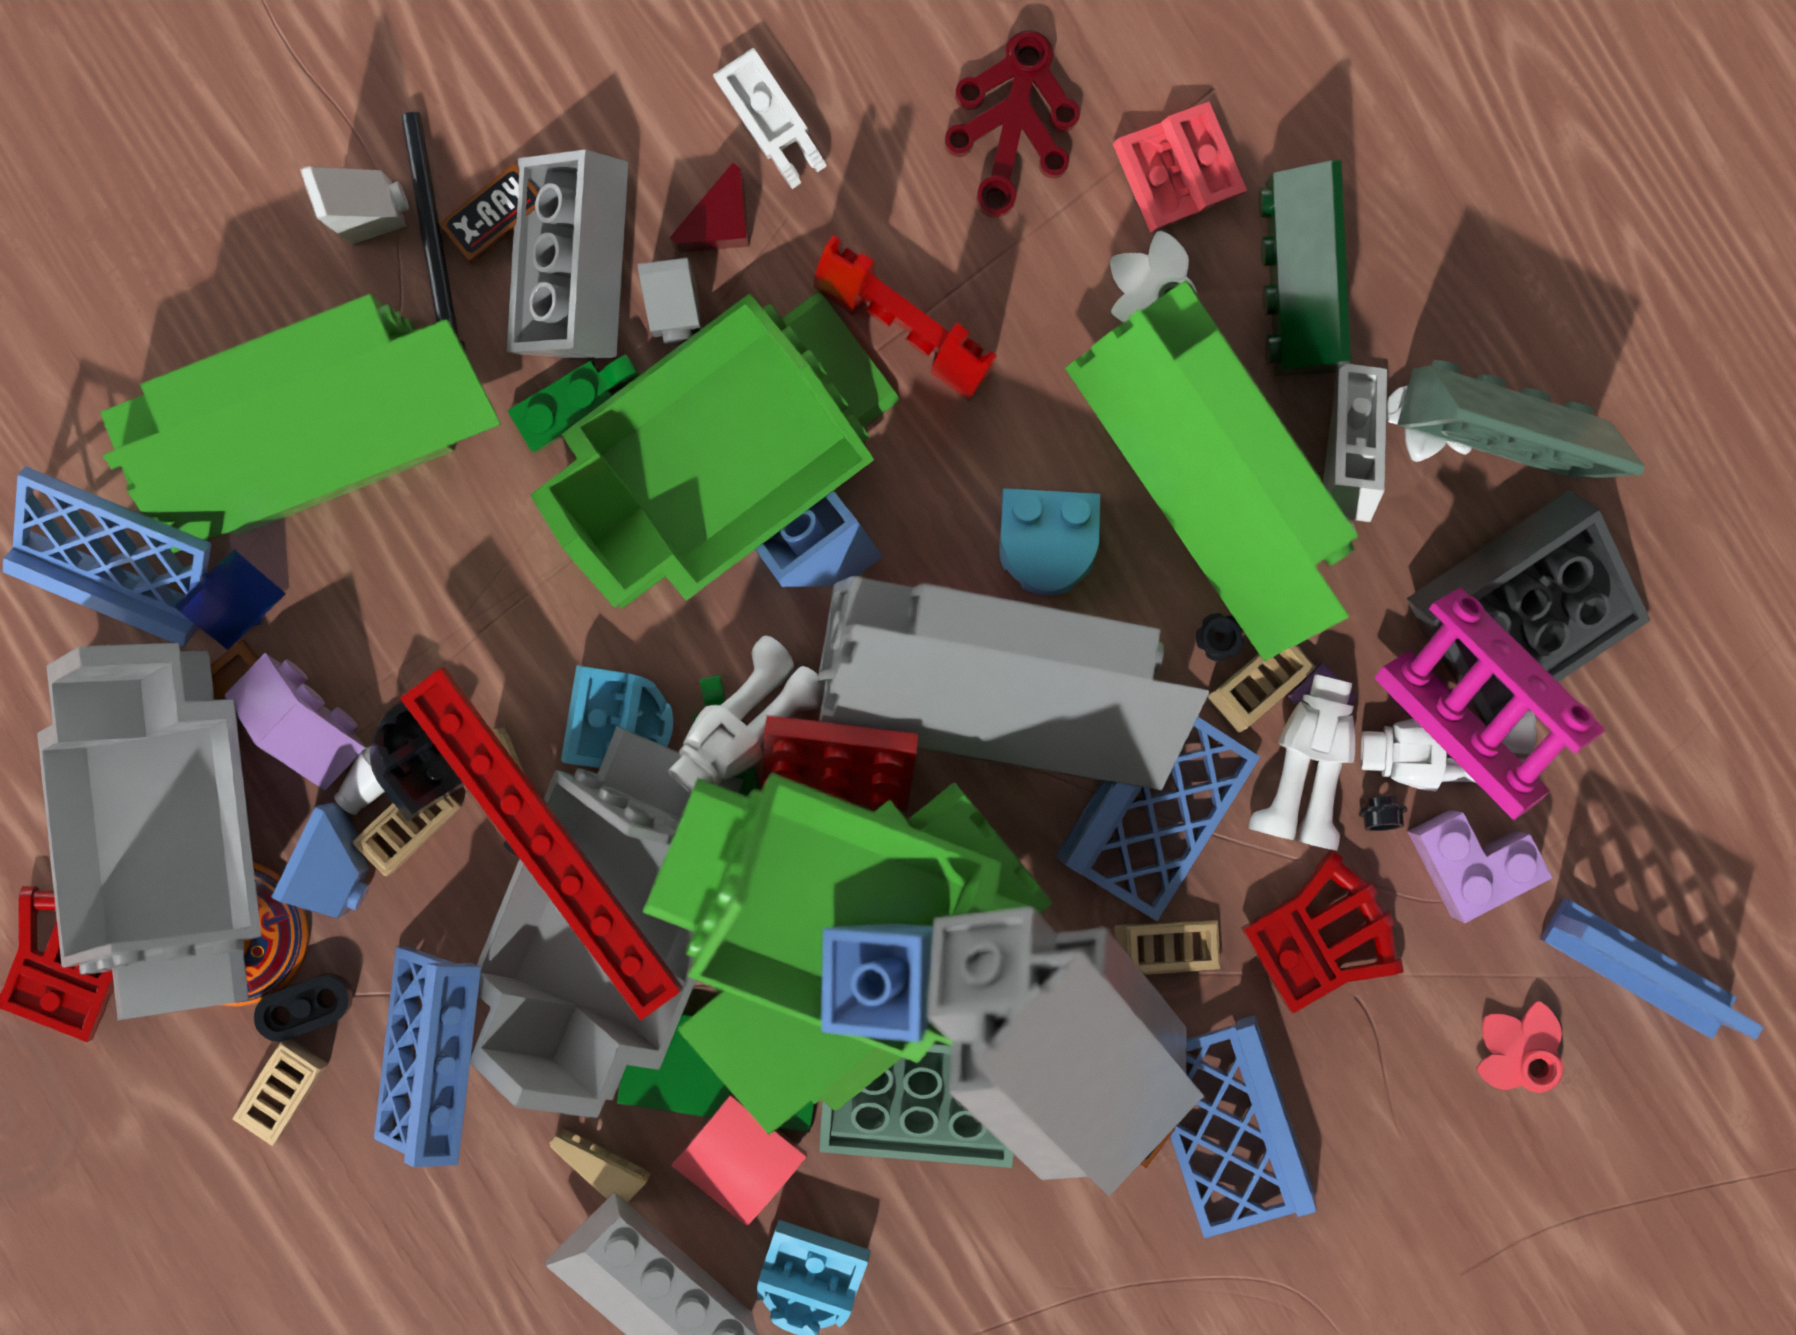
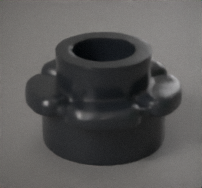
M1220 613L1210 614L1203 619V626L1196 631L1198 648L1204 650L1206 657L1214 661H1224L1229 655H1237L1244 643L1241 635L1242 628L1236 619L1230 615L1223 617ZM1218 632L1224 634V640L1218 642L1215 638Z
M1378 796L1367 799V807L1360 810L1359 817L1364 818L1366 831H1388L1404 827L1403 813H1406L1408 810L1406 806L1397 804L1395 796Z

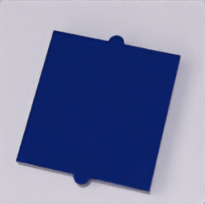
M234 548L209 573L202 574L200 576L201 581L175 607L181 614L229 650L250 628L260 625L261 618L286 593Z

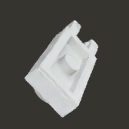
M754 48L713 74L715 81L767 159L772 158L790 188H795L801 184L799 173L793 164L789 163L782 150L795 141L800 146L811 168L819 172L826 167L824 159L807 135L808 128Z

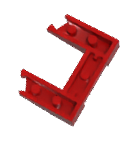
M833 234L827 242L814 276V287L851 315L855 313L865 300L870 304L866 311L881 324L889 328L894 322L907 331L909 334L905 340L916 350L927 357L934 351L937 357L930 373L967 401H970L992 372L997 355L989 350L986 355L982 356L981 353L984 349L970 338H967L964 344L961 345L970 333L959 323H956L950 332L876 278L874 260L862 252L860 255H857L849 248L843 251L841 240Z

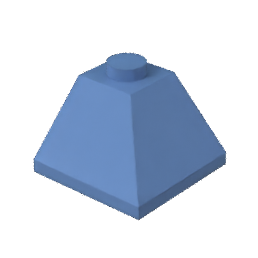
M834 490L755 549L782 587L834 586V583L852 576L857 577L883 557Z
M337 802L314 808L271 898L335 918L349 913L350 909L354 911L359 909L369 890V884L365 883L364 880L370 869L365 856L352 843L358 835L351 815L341 808Z
M891 923L823 928L822 1032L913 1042L922 1041L929 1023L927 1006L934 926Z

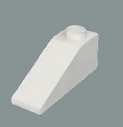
M315 166L301 169L317 219L353 245L407 226L402 212L409 210V205L399 181L392 183L391 179L381 170Z
M1346 364L1336 371L1323 485L1345 517L1351 520L1371 522L1385 491L1387 369Z

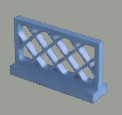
M25 466L17 476L13 547L3 558L2 572L185 647L207 619L209 604L204 603L203 598L211 543ZM33 489L47 494L56 507L45 510L33 494ZM78 509H84L93 513L102 526L91 529L78 512ZM63 515L77 535L67 538L53 518ZM38 524L47 537L30 531V527ZM130 528L139 532L148 545L137 548L124 529ZM109 534L123 553L112 556L99 538ZM84 543L93 556L76 550L74 546ZM175 547L194 555L193 564L183 567L170 548ZM156 554L169 572L158 576L145 557ZM130 562L139 575L122 569L120 565ZM176 581L186 595L168 588L166 584Z
M1197 717L1193 726L1198 729L1201 749L1179 754L1172 768L1176 790L1151 795L1150 789L1146 787L1102 780L1055 855L1058 860L1072 870L1095 882L1156 921L1160 918L1260 759L1259 755ZM1208 736L1221 744L1210 746ZM1232 750L1243 758L1233 776L1216 779L1212 754ZM1203 756L1208 782L1184 787L1179 762ZM1226 786L1220 795L1218 787ZM1141 790L1143 798L1135 799ZM1210 790L1213 803L1211 811L1207 817L1190 820L1185 795ZM1177 798L1182 823L1158 828L1153 803ZM1145 806L1150 831L1125 837L1121 821L1128 809ZM1200 827L1194 836L1192 829ZM1116 831L1117 839L1108 841L1113 832ZM1184 831L1187 849L1182 857L1164 861L1160 836ZM1152 839L1156 864L1131 869L1127 845ZM1119 847L1124 872L1103 876L1091 869L1101 851ZM1174 868L1170 876L1168 877L1166 870ZM1158 872L1162 888L1153 903L1149 905L1137 897L1134 878ZM1126 880L1128 891L1115 882Z
M1563 898L1540 938L1543 942L1711 1039L1715 1037L1721 1025L1757 1040L1764 1028L1762 1025L1731 1008L1737 999L1733 994L1567 898Z
M396 946L374 1140L405 1154L404 1163L412 1167L458 1165L481 967L472 963H454L411 947ZM411 970H412V973H413V976H414V979H413L412 982H411V980H410ZM419 996L422 1002L421 1011L419 1010V1006L417 1003V998ZM405 1017H406L407 1024H408V1029H407V1030H405V1027H404V1026H405ZM413 1045H414L415 1050H416V1059H415V1060H414L413 1053H412V1050H411V1047H412ZM400 1068H401L402 1075H403V1077H402L401 1079H400V1077H399V1069H400ZM407 1094L409 1095L411 1102L410 1109L408 1107L405 1097ZM394 1115H395V1119H396V1122H397V1126H396L395 1129L392 1131V1129H393Z
M1256 1015L1237 1020L1235 1025L1186 1039V1061L1193 1064L1187 1076L1192 1080L1197 1069L1200 1068L1223 1080L1212 1103L1202 1098L1196 1104L1208 1110L1197 1132L1177 1124L1175 1131L1170 1136L1204 1239L1294 1213L1301 1217L1317 1212L1316 1196ZM1230 1039L1236 1058L1228 1073L1202 1060L1211 1044ZM1201 1048L1197 1057L1187 1053L1188 1051ZM1238 1066L1244 1082L1233 1077ZM1229 1084L1249 1095L1251 1104L1243 1119L1218 1107ZM1253 1113H1255L1259 1128L1249 1123ZM1213 1114L1238 1126L1227 1149L1202 1136ZM1244 1130L1264 1140L1266 1151L1258 1165L1233 1153ZM1182 1135L1192 1140L1188 1150ZM1197 1144L1223 1156L1212 1179L1194 1170L1190 1158ZM1269 1158L1275 1174L1264 1169ZM1229 1160L1254 1173L1243 1195L1218 1182ZM1259 1177L1279 1186L1284 1200L1283 1203L1264 1207L1249 1199ZM1198 1182L1207 1186L1203 1196ZM1213 1190L1238 1202L1231 1217L1211 1223L1205 1204ZM1244 1206L1253 1210L1251 1212L1240 1214Z

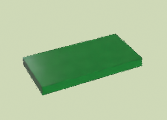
M682 1013L659 1070L631 1065L626 1066L620 1081L617 1104L710 1118L730 1095L731 1091L677 1030L695 1014ZM810 1101L778 1128L810 1133L814 1103Z

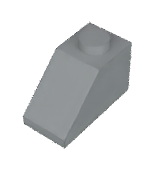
M688 258L638 264L649 328L655 338L663 337V343L674 344L683 343L692 337V333L700 331L703 327L697 279Z

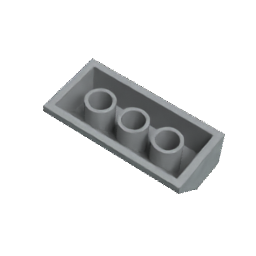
M586 149L518 158L520 172L517 223L514 226L506 353L577 359L617 357L629 161ZM529 180L538 191L535 201V210L526 216L527 185Z
M615 1192L545 1260V1266L626 1335H758L752 1312Z

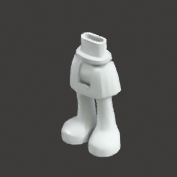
M767 635L762 636L755 643L751 652L754 671L748 680L720 706H705L689 730L683 747L679 750L681 758L668 770V773L690 794L697 778L718 786L721 783V779L723 781L732 779L752 768L763 759V752L760 746L764 741L766 715L792 718L802 711L816 710L822 706L826 683L817 681L818 674L808 667L801 666L794 672V663L791 655L774 638ZM787 681L782 692L748 726L741 721L767 695Z
M1314 675L1310 695L1303 694L1302 701L1307 703L1299 702L1284 726L1278 741L1281 746L1286 748L1277 794L1269 808L1252 814L1248 829L1289 840H1294L1295 838L1296 841L1335 851L1338 850L1340 833L1332 821L1336 786L1342 764L1353 763L1355 758V725L1353 715L1351 714L1354 706L1347 705L1352 683ZM1310 759L1318 761L1314 785L1306 815L1297 829L1303 786Z
M1528 710L1502 740L1513 753L1531 754L1534 751L1536 719L1532 711ZM1414 719L1393 724V729L1391 726H1384L1383 732L1362 731L1361 770L1381 771L1383 777H1390L1402 784L1433 792L1437 791L1442 782H1475L1453 758H1447V752ZM1527 758L1518 759L1523 763Z

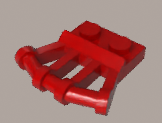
M1330 850L1321 859L1314 873L1294 897L1281 902L1282 904L1241 927L1286 1007L1292 1014L1347 982L1392 976L1404 972L1402 959H1397L1392 930V926L1395 924L1393 917L1389 911L1383 912L1375 898L1378 891L1373 883L1364 881L1342 863L1343 857L1334 850ZM1329 878L1348 892L1345 897L1310 917L1305 910ZM1359 907L1367 922L1326 946L1318 930ZM1374 938L1378 961L1370 964L1339 968L1335 961L1337 958Z
M23 886L18 899V950L0 994V1009L84 1042H89L93 1040L109 997L114 993L112 969L102 974L80 975L79 966L62 968L57 921L45 952L39 951L38 912L39 910H56L54 891H40L37 886Z

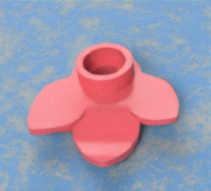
M1535 1001L1521 1021L1516 1017L1502 1013H1492L1484 1016L1482 1021V1037L1491 1055L1485 1057L1478 1064L1476 1071L1485 1082L1500 1090H1509L1523 1086L1527 1090L1536 1093L1547 1092L1557 1086L1564 1070L1563 1061L1557 1052L1562 1038V1030L1559 1021L1548 1006L1540 1001ZM1535 1059H1542L1544 1061V1070L1539 1075H1532L1530 1073V1064Z

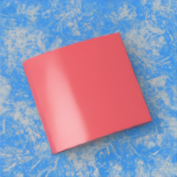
M1210 101L1170 115L1161 123L1120 137L1113 143L1150 233L1183 221L1247 192V188Z
M731 1092L671 1166L748 1226L806 1159L807 1152L778 1129L768 1135Z

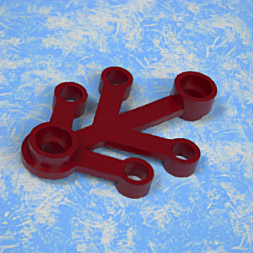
M1025 30L1015 34L1006 45L1005 58L976 77L963 78L956 87L955 96L957 103L964 109L972 110L982 104L986 92L1013 78L1009 97L966 124L953 125L947 130L945 135L946 150L953 156L962 157L972 150L974 142L1003 125L991 177L981 182L976 196L980 211L991 218H1000L1007 215L1015 204L1016 190L1010 182L1021 130L1024 131L1039 155V168L1044 176L1052 179L1059 178L1066 172L1069 165L1067 152L1063 148L1056 146L1028 101L1032 82H1034L1052 108L1050 122L1054 128L1059 131H1069L1078 123L1080 117L1078 105L1066 97L1049 69L1053 61L1051 43L1043 34L1037 31ZM1025 49H1030L1037 54L1038 59L1033 64H1025L1020 60L1019 54ZM969 85L974 86L979 91V97L976 100L968 101L962 97L961 90ZM1067 107L1073 112L1074 118L1068 123H1063L1057 119L1056 111L1059 108ZM955 133H963L967 136L969 142L963 148H956L950 142L951 136ZM1052 154L1058 155L1063 161V166L1058 170L1049 169L1045 164L1047 156ZM992 191H999L1004 195L1005 202L999 207H993L987 202V195Z

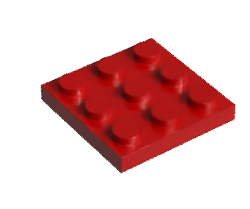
M766 715L763 741V786L770 774L773 773L847 803L869 806L873 811L878 810L889 800L899 810L907 811L918 734Z

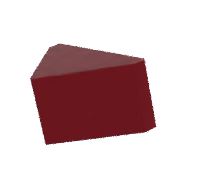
M732 163L670 236L673 246L680 252L749 247L744 178L741 169L735 163Z

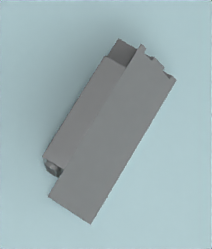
M855 576L834 583L817 680L826 682L819 722L918 734L917 749L1089 780H1107L1157 790L1163 789L1210 690L1153 680V674L1159 670L1163 660L1164 648L1163 644L1159 642L1161 629L922 584L912 588Z
M179 643L79 646L46 666L53 725L37 733L62 968L79 966L80 975L107 972L112 969L117 1021L249 1001L243 951L244 941L261 937L234 699L215 700L209 650L180 651Z
M616 726L597 774L584 769H577L575 775L555 770L543 800L684 988L678 995L640 1021L519 859L477 963V966L481 967L478 996L491 1008L470 1059V1063L515 1108L598 1118L604 1101L613 1100L627 1065L660 1069L696 982L695 979L687 977L693 957L686 954V949L693 931L643 913L691 795L668 773V770L681 757L679 752L619 726ZM738 777L725 781L721 779V783L718 786L739 794L744 780Z
M1034 907L934 919L927 1018L952 1042L949 1093L1041 1180L1089 1177L1110 1196L1204 1097L1203 1093L1186 1074L1187 1027L1106 928L1056 934Z

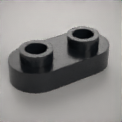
M325 973L275 991L265 996L257 1004L254 1011L256 1029L264 1038L270 1041L281 1042L334 1023L345 1016L351 1008L353 1001L351 987L341 976ZM324 989L334 992L336 1002L333 1006L326 1005L322 1001L321 993ZM278 1006L286 1007L289 1010V1022L284 1023L278 1020L276 1016Z

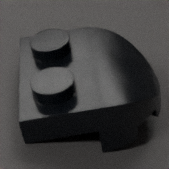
M403 702L397 704L386 713L371 743L370 765L379 785L405 819L410 821L465 785Z

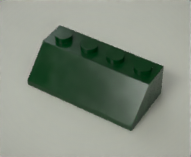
M1330 160L1274 172L1265 182L1266 187L1259 189L1260 217H1267L1268 236H1264L1261 239V262L1263 266L1270 267V285H1265L1263 289V308L1265 315H1272L1273 334L1266 335L1265 353L1267 363L1274 364L1275 376L1334 373L1351 362L1341 160Z

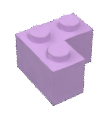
M264 653L225 694V697L227 699H234L235 712L258 747L323 790H326L365 749V746L354 732L358 725L339 707H336L333 711L324 707V700L312 688L304 684L308 677L293 662L285 659L281 664L267 653Z
M1449 809L1407 831L1450 916L1463 923H1467L1553 878L1530 834L1514 830L1481 847L1463 812Z

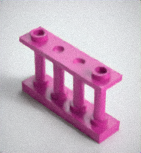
M1460 587L1435 601L1429 608L1443 624L1417 656L1411 650L1384 665L1374 679L1515 820L1537 805L1550 792L1538 779V776L1564 747L1567 746L1576 754L1599 738L1606 729L1594 718L1586 706L1573 698L1484 610L1482 604L1476 598ZM1459 638L1479 659L1451 691L1432 672V669L1455 640ZM1494 673L1515 695L1492 722L1486 726L1466 705ZM1530 709L1551 732L1522 763L1502 740Z

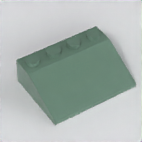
M1433 360L1430 366L1412 369L1397 426L1570 479L1640 476L1643 474L1645 465L1615 425L1609 420L1594 416L1595 408L1576 402H1566L1565 406L1550 402L1551 395L1549 393L1531 388H1522L1521 393L1505 388L1507 381L1502 378L1486 374H1478L1476 379L1460 374L1461 366L1446 361Z
M937 1040L918 1063L902 1057L839 1110H833L822 1101L819 1152L1012 1168L1014 1154L949 1093L952 1046Z

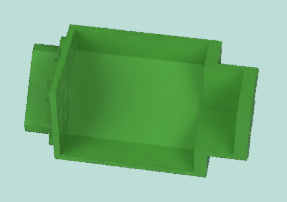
M1185 280L1145 309H1138L1128 317L1129 320L1110 331L1090 347L1089 351L1066 366L1065 370L1261 658L1266 661L1349 618V614L1315 565L1322 560H1325L1328 566L1340 561L1355 550L1352 542L1359 536L1354 523L1350 518L1347 520L1232 351V347L1200 302L1201 299L1192 285Z
M819 291L783 318L780 317L770 303L762 308L749 293L561 435L577 460L530 494L562 549L613 607L619 605L623 609L664 577H667L687 601L871 463L874 458L863 444L870 438L864 427L898 403L900 398Z
M371 294L140 384L144 395L100 412L114 450L102 454L111 469L122 467L128 483L126 485L127 492L141 513L150 518L154 517V520L205 541L225 533L240 536L455 451L454 443L501 425L497 413L450 321L446 319L417 331L410 318L404 319L400 311H394L389 303L384 304ZM175 547L170 548L173 554L182 551Z
M771 773L762 790L752 789L748 797L697 778L643 913L693 931L686 949V954L693 957L687 977L822 1027L823 928L891 923L934 926V919L1027 908L1030 906L996 894L1002 866L1001 862ZM930 1020L924 1039L920 1042L845 1035L917 1063L936 1040L952 1046V1042Z
M955 782L909 819L890 800L874 812L880 816L1001 862L1002 866L996 894L1034 907L1039 910V914L1053 904L1004 840ZM716 987L713 988L719 995L677 1029L768 1135L810 1101L816 1104L821 1100L833 1110H839L902 1058L842 1034L823 1033L821 1026Z

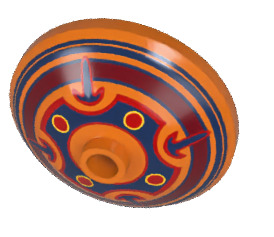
M253 862L261 937L244 941L243 951L249 1001L223 1004L225 1006H244L258 1003L265 996L283 989L299 971L308 949L309 921L306 909L271 898L282 875L256 862Z

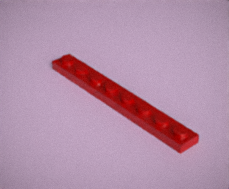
M445 667L439 668L400 698L640 1021L678 995L684 987Z

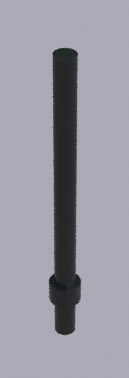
M407 112L401 115L436 323L446 319L450 321L459 339L420 112ZM460 341L463 349L466 352L465 342Z

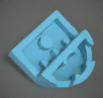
M1003 488L999 557L1004 571L1008 570L1021 583L1022 589L1033 594L1055 596L1071 591L1074 585L1079 583L1086 575L1089 576L1094 566L1099 545L1100 494Z
M576 665L561 762L600 768L616 726L667 747L673 731V713L670 704L665 701L662 693L656 687L657 685L646 678L620 671Z
M778 1219L757 1285L758 1301L763 1300L771 1312L770 1319L775 1325L793 1334L818 1335L821 1328L834 1324L841 1327L852 1312L854 1299L866 1270L871 1250Z

